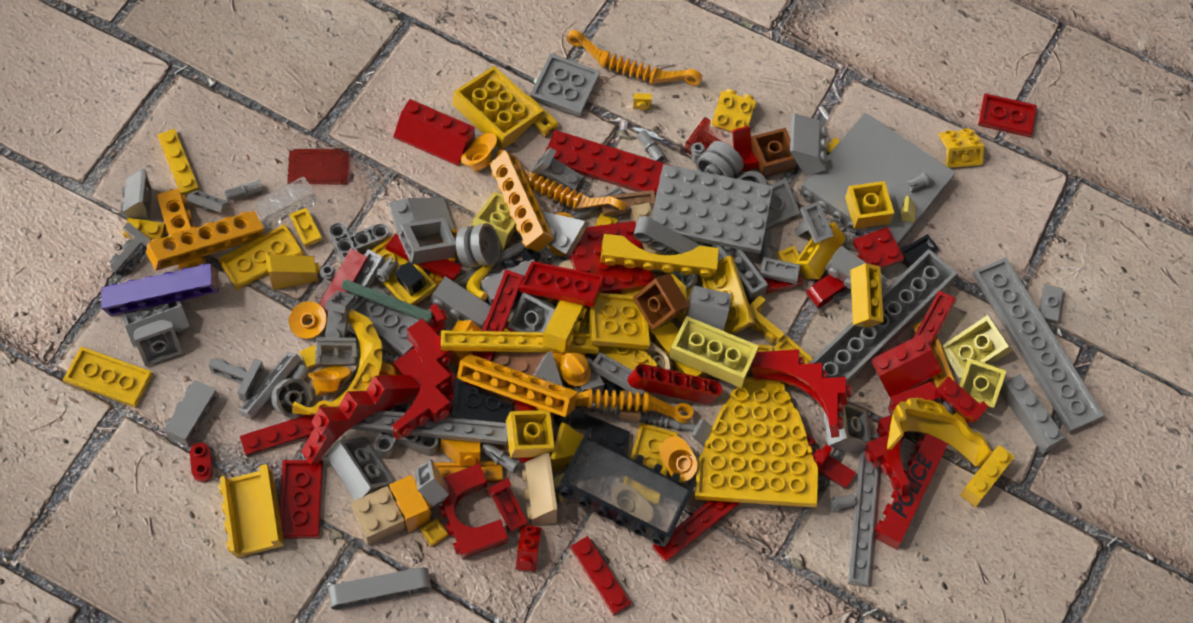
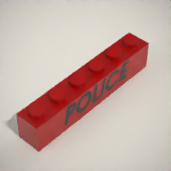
M926 433L924 439L919 438L915 449L918 451L916 455L911 454L907 465L910 467L908 471L904 470L910 482L909 492L904 496H900L897 490L893 491L891 498L894 500L892 504L887 503L883 511L886 517L884 521L879 520L874 530L878 532L875 539L897 550L948 443Z

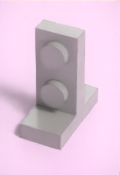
M550 147L537 160L531 173L543 174L552 181H556L559 185L563 184L564 188L570 187L571 191L575 190L582 175L553 158L557 151Z
M819 201L800 208L804 221L800 222V226L795 229L797 236L809 231L814 243L834 236Z
M129 222L125 224L123 231L131 236L133 240L129 239L122 247L124 249L120 255L115 254L109 261L111 263L110 269L114 273L120 270L141 245L147 249L148 242L151 241Z
M337 290L326 302L325 309L329 310L325 337L346 338L348 315L351 305L355 302V294Z
M211 359L209 363L212 374L241 384L237 393L240 400L244 402L251 396L264 371L262 361L254 359L248 372L243 367L231 366L228 362L221 359Z

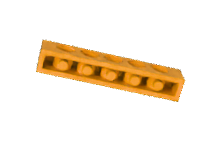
M505 150L490 163L491 173L497 180V187L503 193V200L511 211L510 216L516 222V229L523 238L522 243L527 249L539 252L553 241L554 237L517 157Z
M178 188L156 195L169 235L195 227L194 225L190 226L189 221H192L190 211L185 210L184 207L188 204L185 195H180ZM200 257L178 264L179 270L206 264L205 257Z
M254 210L242 212L237 216L225 217L217 222H208L203 226L192 227L180 233H172L164 238H155L148 242L146 254L155 271L251 242L262 236L264 227Z
M471 354L460 360L457 378L464 382L564 417L569 415L575 408L578 391Z

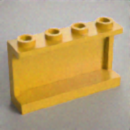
M267 464L259 466L260 471L230 479H227L225 476L220 477L219 491L224 501L221 503V507L226 515L224 528L229 537V540L226 542L227 549L237 558L284 546L274 473Z

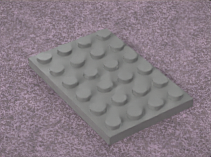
M663 164L651 218L690 240L760 254L773 186Z

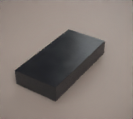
M926 234L900 250L904 257L903 263L909 268L928 249L935 253L939 247Z

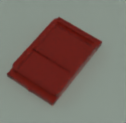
M294 149L289 151L288 184L347 185L349 151H344L343 149Z

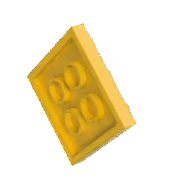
M600 293L594 307L588 306L591 345L649 349L648 323L633 300V296Z

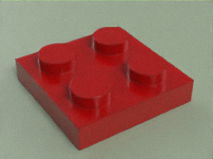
M888 227L853 240L861 260L867 264L880 266L881 269H884L904 260Z

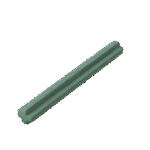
M347 279L342 283L341 288L345 291L417 319H423L425 322H430L433 314L430 311Z

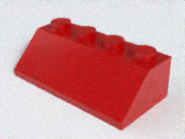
M409 99L401 111L393 138L459 166L462 155L475 140V127Z

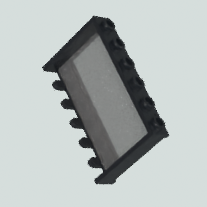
M588 427L556 492L566 499L573 500L581 507L588 508L599 516L614 521L618 526L625 527L636 535L651 540L656 545L666 547L696 481L693 480L688 488L678 482L681 477L678 473H674L669 478L660 473L663 468L662 465L655 464L654 468L651 469L642 464L645 459L644 456L637 455L636 459L633 460L624 455L627 450L625 446H619L616 451L606 446L609 441L607 437L602 436L599 442L590 438L589 435L592 428Z

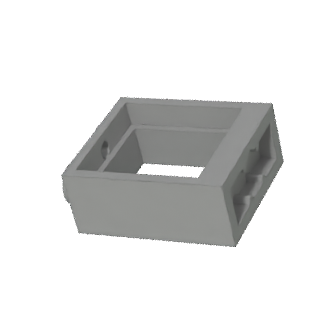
M444 218L401 224L399 239L412 264L455 257L456 238L453 237L451 227L447 225ZM440 233L444 243L420 247L415 237Z

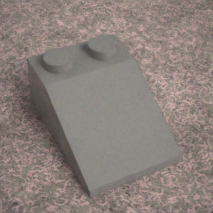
M405 198L389 203L390 214L397 235L400 233L401 224L444 218L447 225L455 229L444 198ZM440 233L418 236L415 238L417 241H419L422 239L440 235Z

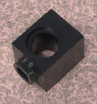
M410 261L399 266L394 272L397 281L410 296H413L426 286L424 276Z

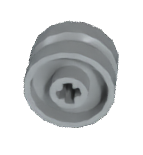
M714 141L706 149V152L697 159L696 166L700 172L734 178L742 171L744 163L739 153L733 147L722 141Z
M491 224L466 226L460 228L457 232L456 250L459 260L464 267L474 268L481 265H493L498 261L500 242L498 234Z

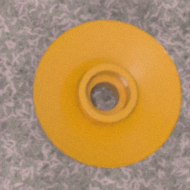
M311 301L298 304L289 316L291 331L302 339H311L322 333L327 323V315L323 307ZM308 320H313L310 325H307Z

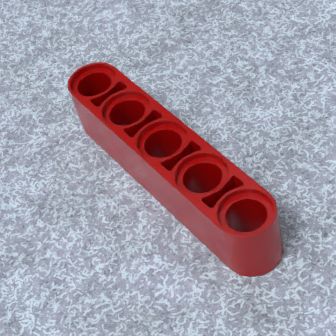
M827 275L812 285L805 294L817 308H821L830 302L834 295L839 292L842 293L845 288H848L840 279Z
M638 364L627 378L629 385L635 389L705 405L712 404L723 392L721 384L715 380L647 364Z

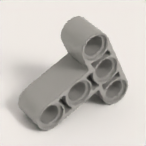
M334 223L329 229L331 242L341 263H343L351 248L365 255L368 249H374L390 237L389 229L384 224H376L349 235L342 223Z
M396 405L393 406L390 411L407 412V410L409 409V405ZM380 432L375 441L377 454L382 459L392 457L398 445L426 456H433L439 450L438 438L416 436L411 440L403 437L398 441L393 436V433ZM433 442L434 445L428 447L425 445V443ZM382 445H389V448L385 450L380 448Z

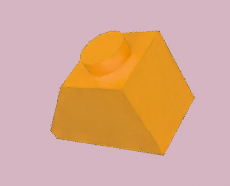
M440 438L441 452L458 465L474 466L480 464L481 442Z

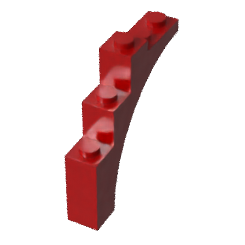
M423 319L407 328L408 341L415 348L422 362L423 379L419 393L411 407L392 425L393 436L398 441L403 437L409 436L418 426L426 424L429 419L437 423L439 420L447 418L451 413L450 401L442 393L448 391L450 386H452L451 375L443 368L452 360V351L441 350V337Z
M799 349L756 352L752 363L754 380L784 382L808 393L820 404L826 413L831 438L840 437V429H843V417H840V413H843V405H848V397L852 396L851 385H847L846 377L828 378V373L823 370L822 363L805 364L804 357H800Z
M411 375L374 376L366 391H347L339 406L319 407L311 422L314 425V429L301 451L310 465H317L325 452L346 431L381 410L400 404L413 403L420 390V386Z
M932 381L891 396L888 406L890 415L878 420L876 432L879 438L866 444V451L864 452L866 460L869 463L871 462L875 469L881 467L883 473L889 476L893 489L897 490L900 496L908 494L910 485L900 457L901 444L908 431L904 432L903 437L891 450L887 449L892 414L900 402H905L909 398H923L924 400H931L940 404L941 397L935 392L937 388Z

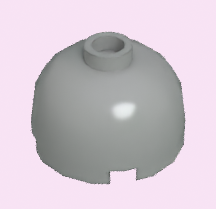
M295 378L281 380L274 387L271 396L272 405L275 410L281 415L291 418L304 415L292 413L294 402L309 407L313 399L312 390L309 385Z

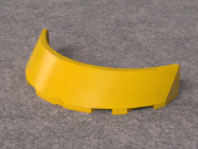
M352 309L349 311L348 321L353 327L360 345V363L357 374L348 389L334 401H320L314 407H306L294 402L292 405L293 414L315 415L319 407L339 406L347 391H366L373 377L379 376L382 365V344L373 323L368 317Z
M909 398L905 402H900L893 411L887 449L891 450L903 437L904 432L917 431L928 433L948 443L977 467L992 452L986 439L979 431L975 433L962 416L957 413L954 415L949 413L942 404L931 400H924L923 398Z

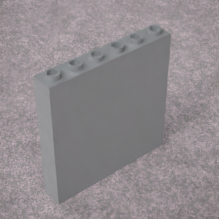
M864 113L827 156L826 170L812 174L802 185L800 195L806 201L812 203L819 201L823 212L828 213L834 220L843 223L850 231L856 232L860 236L888 227L899 246L952 182L956 172L867 113ZM921 172H927L930 175L931 183L928 186H922L912 192L907 188V185L910 184H906V181L919 176ZM885 181L894 210L891 224L854 230L845 199L848 186ZM906 196H909L916 206L914 223L901 221L902 204Z

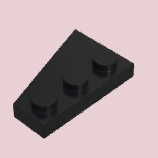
M458 378L455 379L451 418L506 423L510 411L513 410L512 404L480 391L479 388L473 385L470 386Z

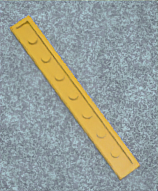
M441 330V350L547 353L552 351V353L598 354L599 346L591 345L590 333H574L572 345L567 346L565 352H561L542 345L544 335L542 332Z

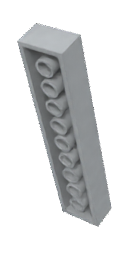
M928 249L882 293L883 323L866 328L853 325L852 321L808 364L822 363L823 370L828 373V378L846 377L847 385L850 384L871 363L872 358L883 352L932 304L938 291L944 292L953 284L958 273Z

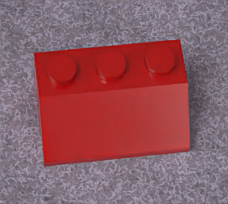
M923 333L871 359V363L889 397L905 392L943 373Z

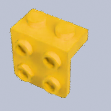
M731 89L721 90L712 125L728 131L749 126L753 110L757 104L754 96L744 94L742 97L736 95L737 91Z

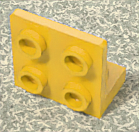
M965 128L960 131L946 130L945 132H939L938 137L946 147L945 165L948 168L983 165L984 144L973 129Z

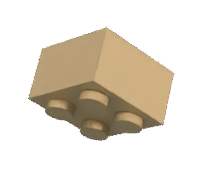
M388 486L350 502L352 513L368 546L406 529L404 519Z

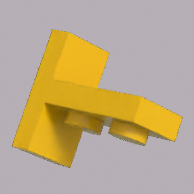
M760 295L749 305L755 324L751 325V328L756 332L759 331L770 344L776 345L784 338L785 334L759 313L764 308L766 301Z

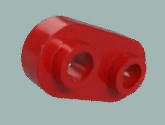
M196 443L190 448L191 472L197 482L203 483L209 481L213 475L211 451L207 444ZM198 450H203L201 454L196 453ZM200 468H205L203 472H198Z

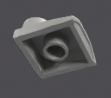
M167 319L141 326L133 334L145 367L183 354L172 322Z

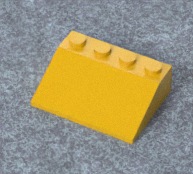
M492 66L455 90L452 105L483 134H495L497 137L496 146L501 150L514 143L544 111L495 66Z

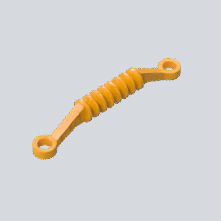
M577 30L569 31L566 38L567 42L575 47L583 46L602 68H606L609 64V70L611 71L615 66L617 73L623 69V75L629 71V77L636 73V79H639L642 75L644 82L647 78H650V84L684 80L689 85L698 86L703 78L702 74L694 69L666 72L658 69V67H654L650 71L649 64L644 69L643 62L638 67L637 60L630 64V58L624 62V56L622 55L617 60L616 53L611 58L610 51L598 49Z
M498 149L496 156L501 155L504 150ZM520 163L528 183L535 193L541 191L542 196L547 194V198H553L555 202L560 200V203H566L567 207L573 205L574 210L611 205L623 211L627 208V203L611 196L589 198L582 192L577 195V190L571 191L570 187L564 189L563 184L558 186L556 181L551 182V179L545 180L544 176L539 177L537 173L527 171Z
M588 389L578 393L575 406L591 408L592 403H595L596 409H599L600 403L603 404L604 409H607L608 404H610L612 410L618 404L621 411L624 405H626L627 411H630L632 405H634L636 412L642 406L643 412H647V410L661 412L674 418L679 423L690 422L694 413L693 408L686 403H679L674 407L649 395L647 392H644L642 398H640V393L636 392L633 398L631 391L625 397L623 391H620L619 396H617L616 391L613 390L611 396H609L608 390H605L604 394L601 395L600 389H597L596 394L593 395L592 389ZM679 411H685L688 415H681Z

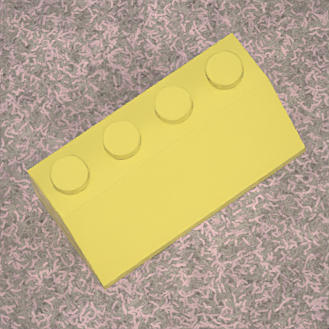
M686 316L671 347L669 358L742 388L759 346Z

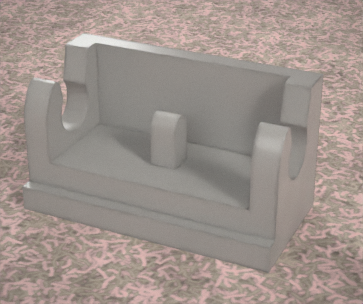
M317 337L315 342V365H355V358L357 357L356 338ZM351 349L352 354H346L340 351Z

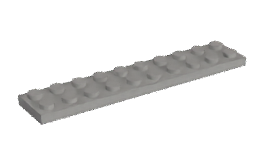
M1007 258L974 270L972 275L1068 433L1102 419L1104 414Z

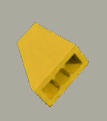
M266 255L267 268L273 290L318 282L317 274H320L319 262L315 263L314 256Z

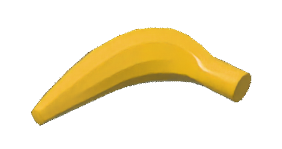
M495 264L483 266L477 270L467 282V291L482 300H486L488 294L480 289L481 281L486 278Z

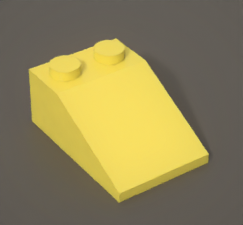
M494 191L475 216L472 225L491 224L498 234L500 250L503 251L513 237L517 225L510 216L511 211L503 200V194Z
M988 315L941 346L945 357L960 379L968 357L992 364L1013 351L994 321Z

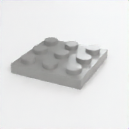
M550 53L530 96L537 102L580 117L600 76V71Z

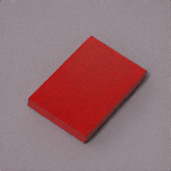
M984 93L978 126L1031 138L1037 105Z

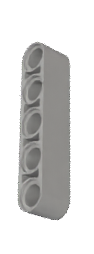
M641 216L637 220L634 237L665 255L683 254L701 246L652 218Z
M420 567L334 584L328 587L331 609L340 610L430 591L432 587L428 568Z

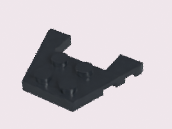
M574 409L572 411L571 428L587 430L588 427L592 428V439L599 442L601 437L605 436L609 439L606 446L616 451L619 446H625L627 450L624 455L628 457L630 431ZM589 458L588 466H574L566 482L571 484L574 481H585L592 477L601 475L603 477L619 472Z

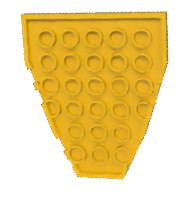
M746 377L742 388L737 386L730 394L726 404L720 409L711 429V434L704 444L701 455H699L697 460L695 500L817 507L818 466L814 462L812 449L808 444L800 414L797 408H794L789 393L785 391L783 382L754 380V377Z

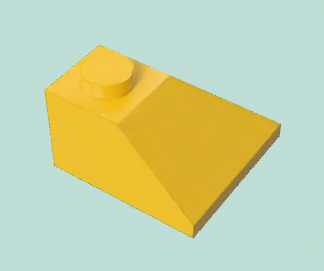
M562 422L554 445L555 448L550 458L552 474L561 471L567 467V464H570L584 437Z

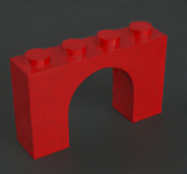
M477 464L444 476L443 478L448 485L449 495L441 502L442 505L439 506L442 517H447L449 524L446 525L449 536L454 535L456 542L453 543L456 555L461 554L463 560L508 543V536L501 519L480 527H468L462 524L455 515L456 506L461 498L487 487V481L481 465Z

